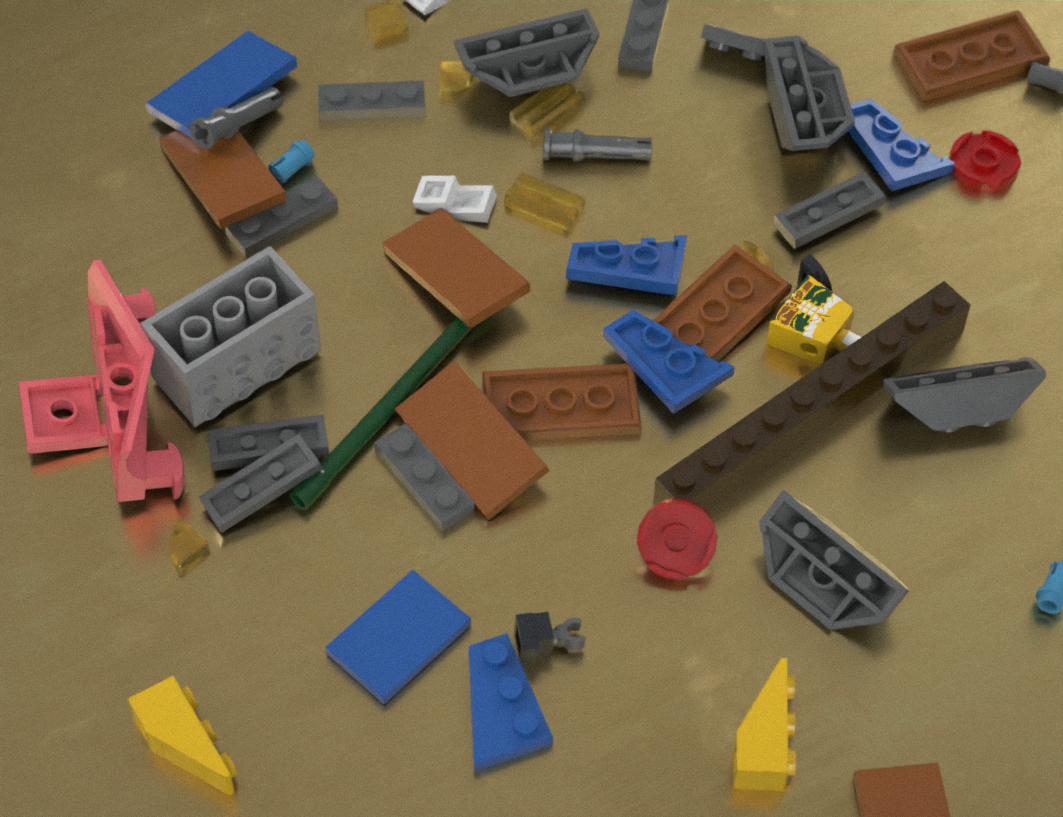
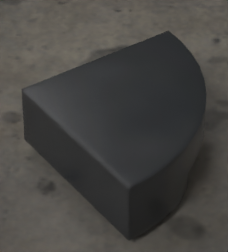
M811 254L802 259L797 284L800 285L806 276L809 275L833 292L830 280L820 263Z

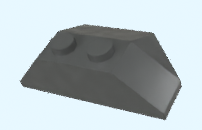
M588 8L457 39L454 40V46L465 71L507 96L512 97L577 81L599 39V31Z
M800 35L765 39L768 96L781 146L792 151L829 147L855 124L840 67L820 51L807 45V41Z
M1026 357L1013 361L1003 360L908 374L896 378L883 379L884 388L897 403L932 430L953 432L962 426L976 425L986 427L994 425L996 421L1010 419L1046 378V370L1033 357Z
M785 490L779 494L759 521L769 580L830 630L885 623L910 591L884 564L825 517Z

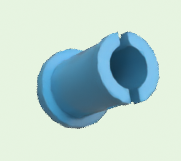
M306 141L292 142L290 144L291 149L275 162L268 165L270 173L281 184H284L288 178L304 165L310 166L312 164L315 153Z
M1056 561L1052 562L1044 586L1040 587L1036 592L1038 607L1050 614H1057L1063 609V561H1058V563Z

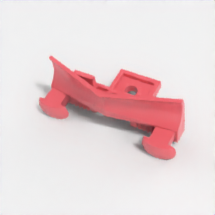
M94 260L88 269L87 314L97 375L19 382L27 453L108 446L117 502L145 499V489L171 487L173 500L181 495L185 481L184 463L179 450L172 443L167 442L166 450L146 451L148 377L155 348L142 329L141 322L157 313L154 299L145 288H140V294L122 295L101 260ZM123 377L132 380L130 384L125 386L114 384V382ZM96 396H104V424L100 423ZM59 409H67L73 415L66 419H60L55 417L53 412Z

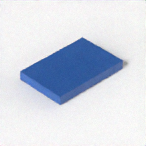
M412 569L325 647L326 654L379 701L385 704L470 627L471 618Z

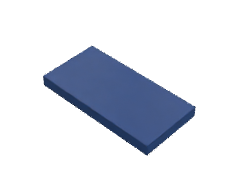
M246 31L146 102L147 111L192 138L190 124L194 119L199 117L207 118L218 107L231 108L265 91L298 67L297 59L294 55L252 32Z

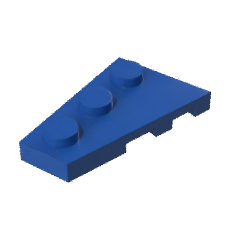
M871 98L850 104L855 124L848 132L891 191L952 173L953 166L955 165L953 161L946 156L940 159L929 150L930 144L921 137L915 139L902 129V122Z
M687 235L674 236V241L656 243L655 237L641 238V244L622 245L617 240L573 243L566 269V279L676 295L686 249Z
M635 310L628 312L603 328L604 339L673 414L734 376V366L725 361L719 363L705 355L704 349L695 344H692V346L685 344L673 337L672 331Z
M508 633L470 645L469 666L474 772L553 745L552 733Z

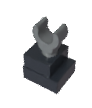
M549 612L516 614L513 633L522 668L535 667L538 664V657L551 656L553 645L565 647L569 650L583 649L586 640L585 636L573 637L569 634L571 631L580 630L582 620L580 618H570L552 629Z

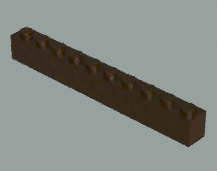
M943 281L656 477L653 504L656 505L661 501L678 498L691 500L705 510H708L884 387L883 379L896 378L962 333L971 304Z

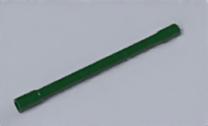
M457 317L320 463L322 469L299 483L290 492L291 500L301 509L307 510L328 488L331 480L392 416L395 408L417 389L472 328H469Z

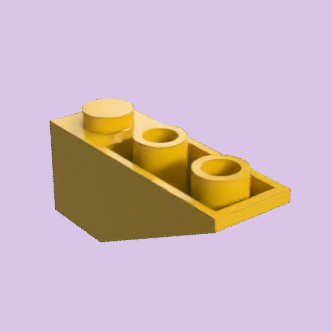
M787 658L779 660L737 730L733 749V789L784 791L787 777L795 775L796 751L788 750V737H794L795 712H788V699H794L795 675L787 674Z
M171 676L128 698L132 717L151 751L226 795L231 796L235 793L232 777L237 775L236 769L228 754L224 752L219 755L213 743L217 742L214 730L207 719L199 721L194 712L198 709L197 702L187 686L181 689L174 676Z

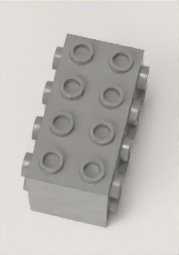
M271 246L141 322L142 329L155 348L150 369L152 378L194 427L206 420L214 419L223 409L238 400L248 398L254 390L270 380L273 381L280 378L286 370L301 361L309 360L321 349L315 294Z

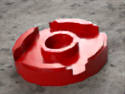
M982 130V133L973 134V131L964 133L955 140L950 149L949 159L955 163L952 175L964 187L977 192L993 193L1004 190L1015 182L1021 168V158L1018 155L1019 150L1009 138L994 131Z
M673 498L657 503L646 512L638 527L637 546L641 557L651 571L663 578L681 580L689 578L698 572L700 573L709 565L715 555L718 535L714 520L703 507L691 500Z

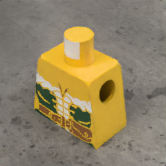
M807 275L770 321L766 344L815 364L822 365L831 357L835 350L841 352L861 337L850 331L854 315L853 308L816 279Z

